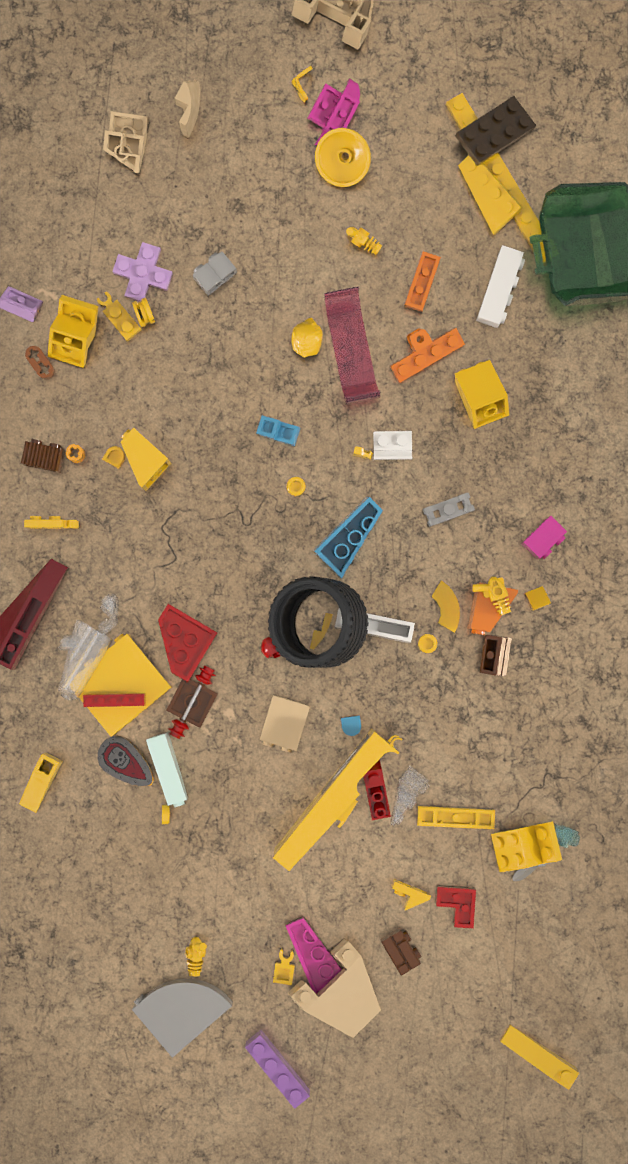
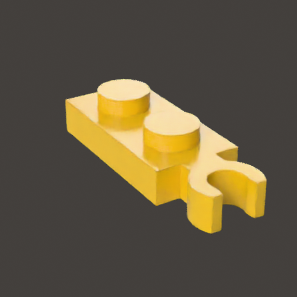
M104 292L107 296V301L102 302L97 298V302L100 306L106 307L102 312L128 342L142 329L118 300L112 302L111 295L108 292Z
M30 516V520H24V527L27 529H79V521L61 520L60 516H49V520H42L41 516Z

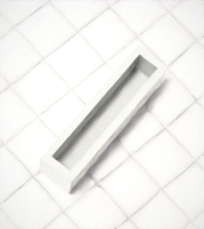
M502 245L476 321L498 328L500 323L504 324L507 316L504 310L506 305L510 306L513 295L510 292L512 287L516 288L519 277L516 275L518 270L523 268L525 259H522L524 252Z
M340 608L338 609L335 623L336 629H342ZM367 614L369 626H367L368 633L366 635L411 643L415 623Z

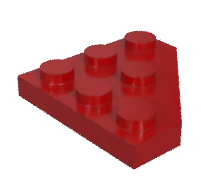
M167 604L158 619L171 673L188 683L215 639L217 632Z

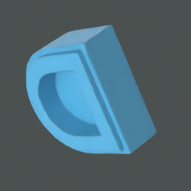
M360 715L341 718L342 729L346 735L355 736L360 732Z

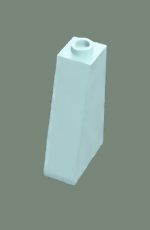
M169 732L146 739L168 806L172 804L173 807L184 805V801L188 799Z

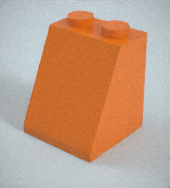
M506 588L508 596L504 599L509 598L505 602H510L511 604L518 594V590ZM474 592L467 629L472 630V634L485 635V632H491L501 618L499 612H497L500 608H495L498 604L493 605L497 601L491 602L490 597L485 598L483 592Z

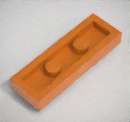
M422 252L404 305L405 307L420 312L423 311L441 257Z

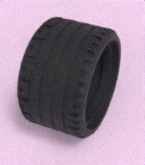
M314 576L302 577L285 585L273 599L274 602L271 604V609L268 613L269 636L277 652L294 665L306 668L340 666L341 663H346L352 659L353 655L357 654L359 649L362 648L363 641L366 640L367 626H369L367 609L364 606L363 600L360 599V595L344 582ZM324 591L332 596L340 608L342 629L335 644L329 650L317 655L306 649L300 642L296 633L295 622L302 602L308 596Z

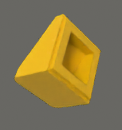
M543 586L525 593L532 611L551 604Z

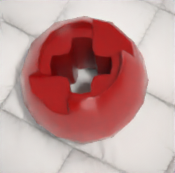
M270 637L262 641L260 646L261 652L266 658L281 656L275 649V645L272 644Z

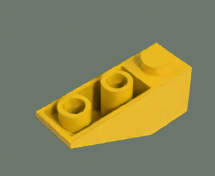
M46 752L43 753L32 772L19 804L37 813L63 761Z

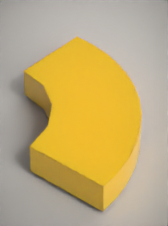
M441 580L431 596L440 608L438 624L455 633L460 619L459 603L453 590Z

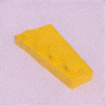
M468 155L458 166L493 235H496L522 207L484 163L477 166Z

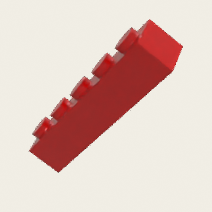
M145 694L83 695V707L146 706Z

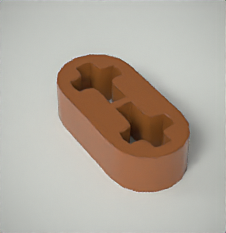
M37 346L28 347L25 357L36 373L45 380L52 378L55 369L43 351ZM32 351H39L37 356L40 360L38 362L35 360V358L30 359V357L32 356ZM42 363L46 368L50 367L47 375L45 373L41 374L43 369L40 365Z

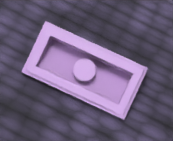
M9 286L0 297L1 309L31 322H34L43 301Z

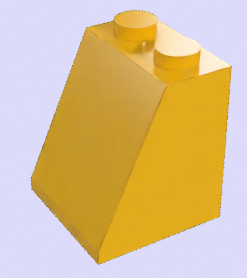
M490 360L479 362L475 366L461 369L454 373L457 389L474 429L509 416L508 395Z
M135 428L132 430L128 429L121 437L123 439L121 444L138 484L147 491L172 463Z

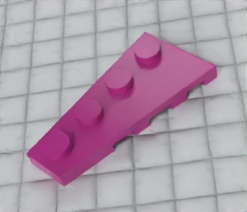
M304 917L285 924L311 989L317 994L342 969Z

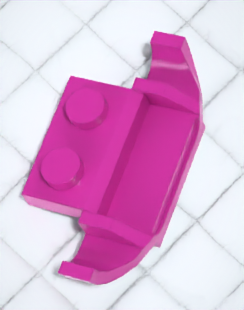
M349 78L347 80V84L342 92L325 84L307 117V119L323 128L320 137L315 143L316 146L327 132L336 128H347L360 103V89L358 83Z

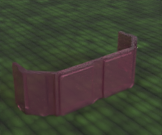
M359 286L324 293L327 318L346 404L380 398L381 392L376 384L361 312Z

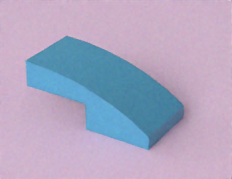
M262 415L256 434L295 446L301 428Z

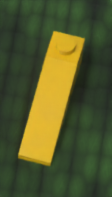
M512 1025L509 1026L500 1040L501 1043L568 1090L579 1075L575 1066Z

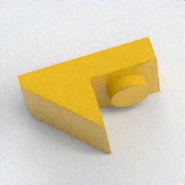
M396 879L393 880L391 885L392 889L395 890V894L402 897L408 895L404 910L413 908L431 898L430 893Z

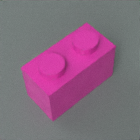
M549 516L521 544L537 560L541 557L545 559L552 552L550 548L554 544L558 546L565 539L564 534L567 531L552 516Z

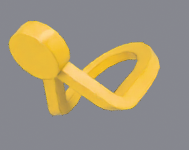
M312 66L303 70L291 81L292 85L298 90V95L303 102H306L308 97L298 79L312 70Z

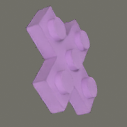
M142 242L136 260L118 254L112 272L113 274L130 279L124 295L126 298L138 302L141 301L142 298H145L149 285L165 291L168 290L173 272L156 266L161 251L159 247Z

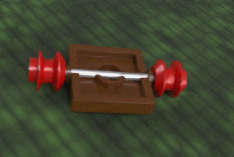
M208 666L199 667L201 673L200 675H195L198 683L191 679L188 683L181 680L166 710L179 717V720H172L173 728H168L171 731L169 734L175 738L185 737L183 731L189 730L186 722L201 728L218 693L205 687V684H212L210 679L212 676H216L213 674L215 670Z

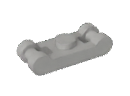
M469 492L422 509L424 515L426 514L428 518V527L475 511L474 506L471 505L469 500L471 498ZM462 501L464 508L459 510L457 503ZM438 510L440 517L435 518L433 512Z

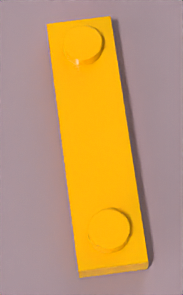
M418 806L417 826L495 829V809Z

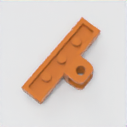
M455 327L434 340H431L426 330L418 328L407 335V341L414 352L390 365V368L397 381L401 383L462 347L465 343Z

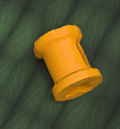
M72 444L66 449V456L73 463H81L86 457L84 449L79 445ZM74 450L78 452L79 456L77 458L73 456Z

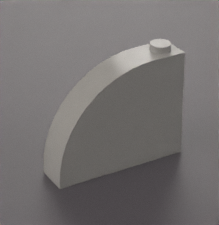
M176 979L157 986L145 996L141 994L134 1001L135 1005L132 1010L173 1058L232 1007L233 1001L219 988L205 981Z

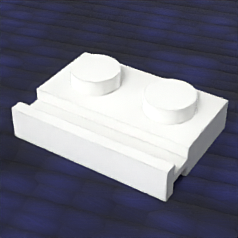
M412 431L373 432L374 460H411Z

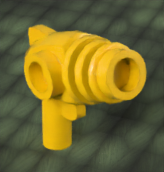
M349 227L346 230V233L353 238L351 241L359 248L362 245L366 246L364 248L365 251L369 248L368 252L372 250L371 254L377 255L382 245L379 244L380 242L376 244V239L374 242L372 241L374 236L369 239L370 233L362 227L359 230L355 227Z
M492 576L488 584H472L473 592H483L484 597H490L491 602L497 601L493 605L498 604L495 608H500V610H497L500 616L511 612V606L507 607L510 602H505L509 598L504 599L508 596V592L504 586L503 577L497 578Z
M197 936L191 938L189 946L185 949L186 958H189L187 960L189 976L194 977L200 976L203 964L202 957H205L207 945L202 943Z

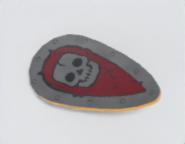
M112 736L100 745L97 759L103 771L131 785L150 786L153 784L154 779L148 763L136 747L127 739L121 736Z

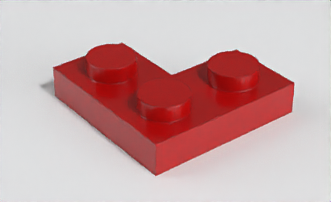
M437 886L436 906L455 908L454 927L474 929L476 889Z

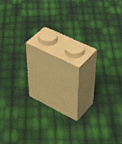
M273 695L260 737L263 745L274 747L275 744L281 746L282 751L292 753L293 750L297 751L310 706Z

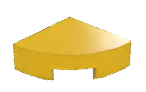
M358 446L355 447L353 456L372 460V451L364 450V448Z

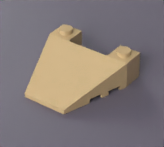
M295 0L292 16L308 24L317 11L346 26L342 42L359 49L368 33L374 0Z
M343 939L330 951V954L343 969L325 987L315 994L306 982L300 980L287 994L303 1011L354 1038L381 1009L362 956L349 941Z

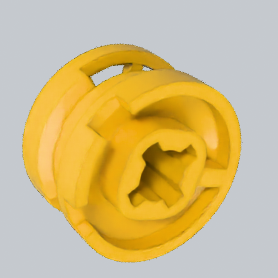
M146 297L142 298L139 302H132L141 328L145 327L147 323H155ZM138 309H139L140 312H141L142 318H140Z

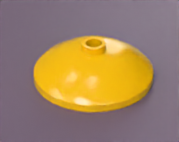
M336 128L327 132L318 142L315 151V163L320 175L327 182L338 187H348L358 183L365 177L370 167L371 153L366 140L358 132L349 128ZM345 152L349 155L348 159L344 158Z

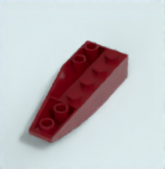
M50 559L0 615V665L10 670L16 669L68 569L67 566Z

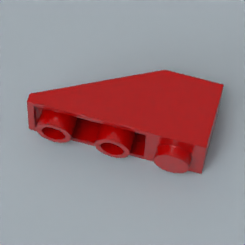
M379 759L363 776L372 821L391 817Z

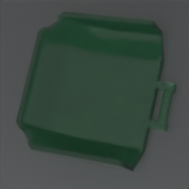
M626 182L559 184L546 192L539 215L541 234L529 237L530 243L533 246L536 263L535 275H549L551 293L564 306L604 304L627 300L628 184ZM540 242H543L547 266L543 264Z

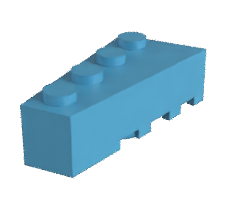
M366 497L313 551L342 579L345 571L353 561L383 510L370 497Z

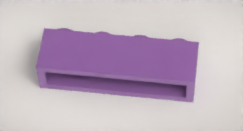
M259 1030L246 1041L245 1048L294 1109L310 1097V1089L262 1030Z

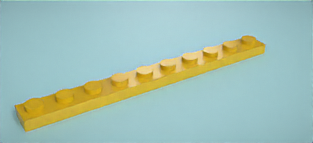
M463 93L450 99L445 104L460 130L478 119ZM499 153L483 162L521 205L522 209L513 219L540 264L543 265L558 256L553 243Z

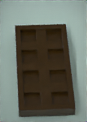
M515 96L458 131L455 137L478 166L532 131L536 124Z

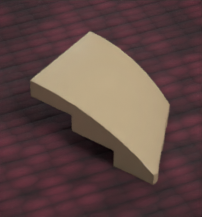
M196 79L194 81H184L175 96L176 105L183 108L184 111L179 124L182 135L187 138L190 137L200 106V83Z
M111 111L109 131L105 130L103 150L135 173L140 172L147 139L149 117Z

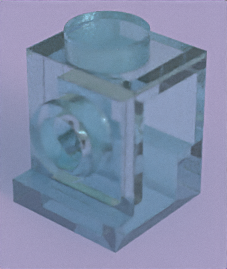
M554 823L559 846L568 848L569 845L577 847L580 841L579 832Z

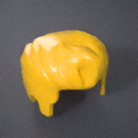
M313 318L300 322L292 330V349L304 358L317 355L322 344V329Z

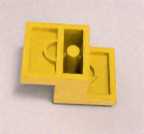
M61 295L58 315L50 327L47 357L84 368L87 350L95 337L98 315L97 305Z
M553 821L491 834L499 872L525 869L562 860Z

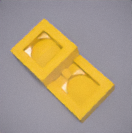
M325 613L322 631H313L310 649L314 650L324 638L333 614Z

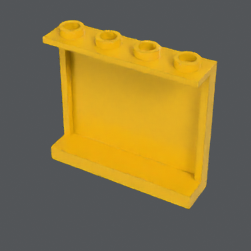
M122 633L114 640L115 644L110 648L106 646L99 652L101 656L96 660L92 658L84 664L86 668L81 672L78 670L69 677L71 680L67 683L82 702L83 695L145 694L146 706L87 707L111 737L172 688V685L164 679L133 641L130 634L124 635Z

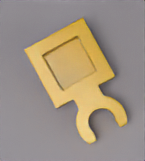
M280 949L279 958L281 962L275 963L273 983L292 985L295 964H289V962L294 957L293 950H291L289 957H284L283 949Z

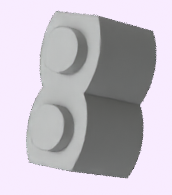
M223 252L212 254L208 259V263L205 265L200 264L193 271V279L207 296L237 273V268Z

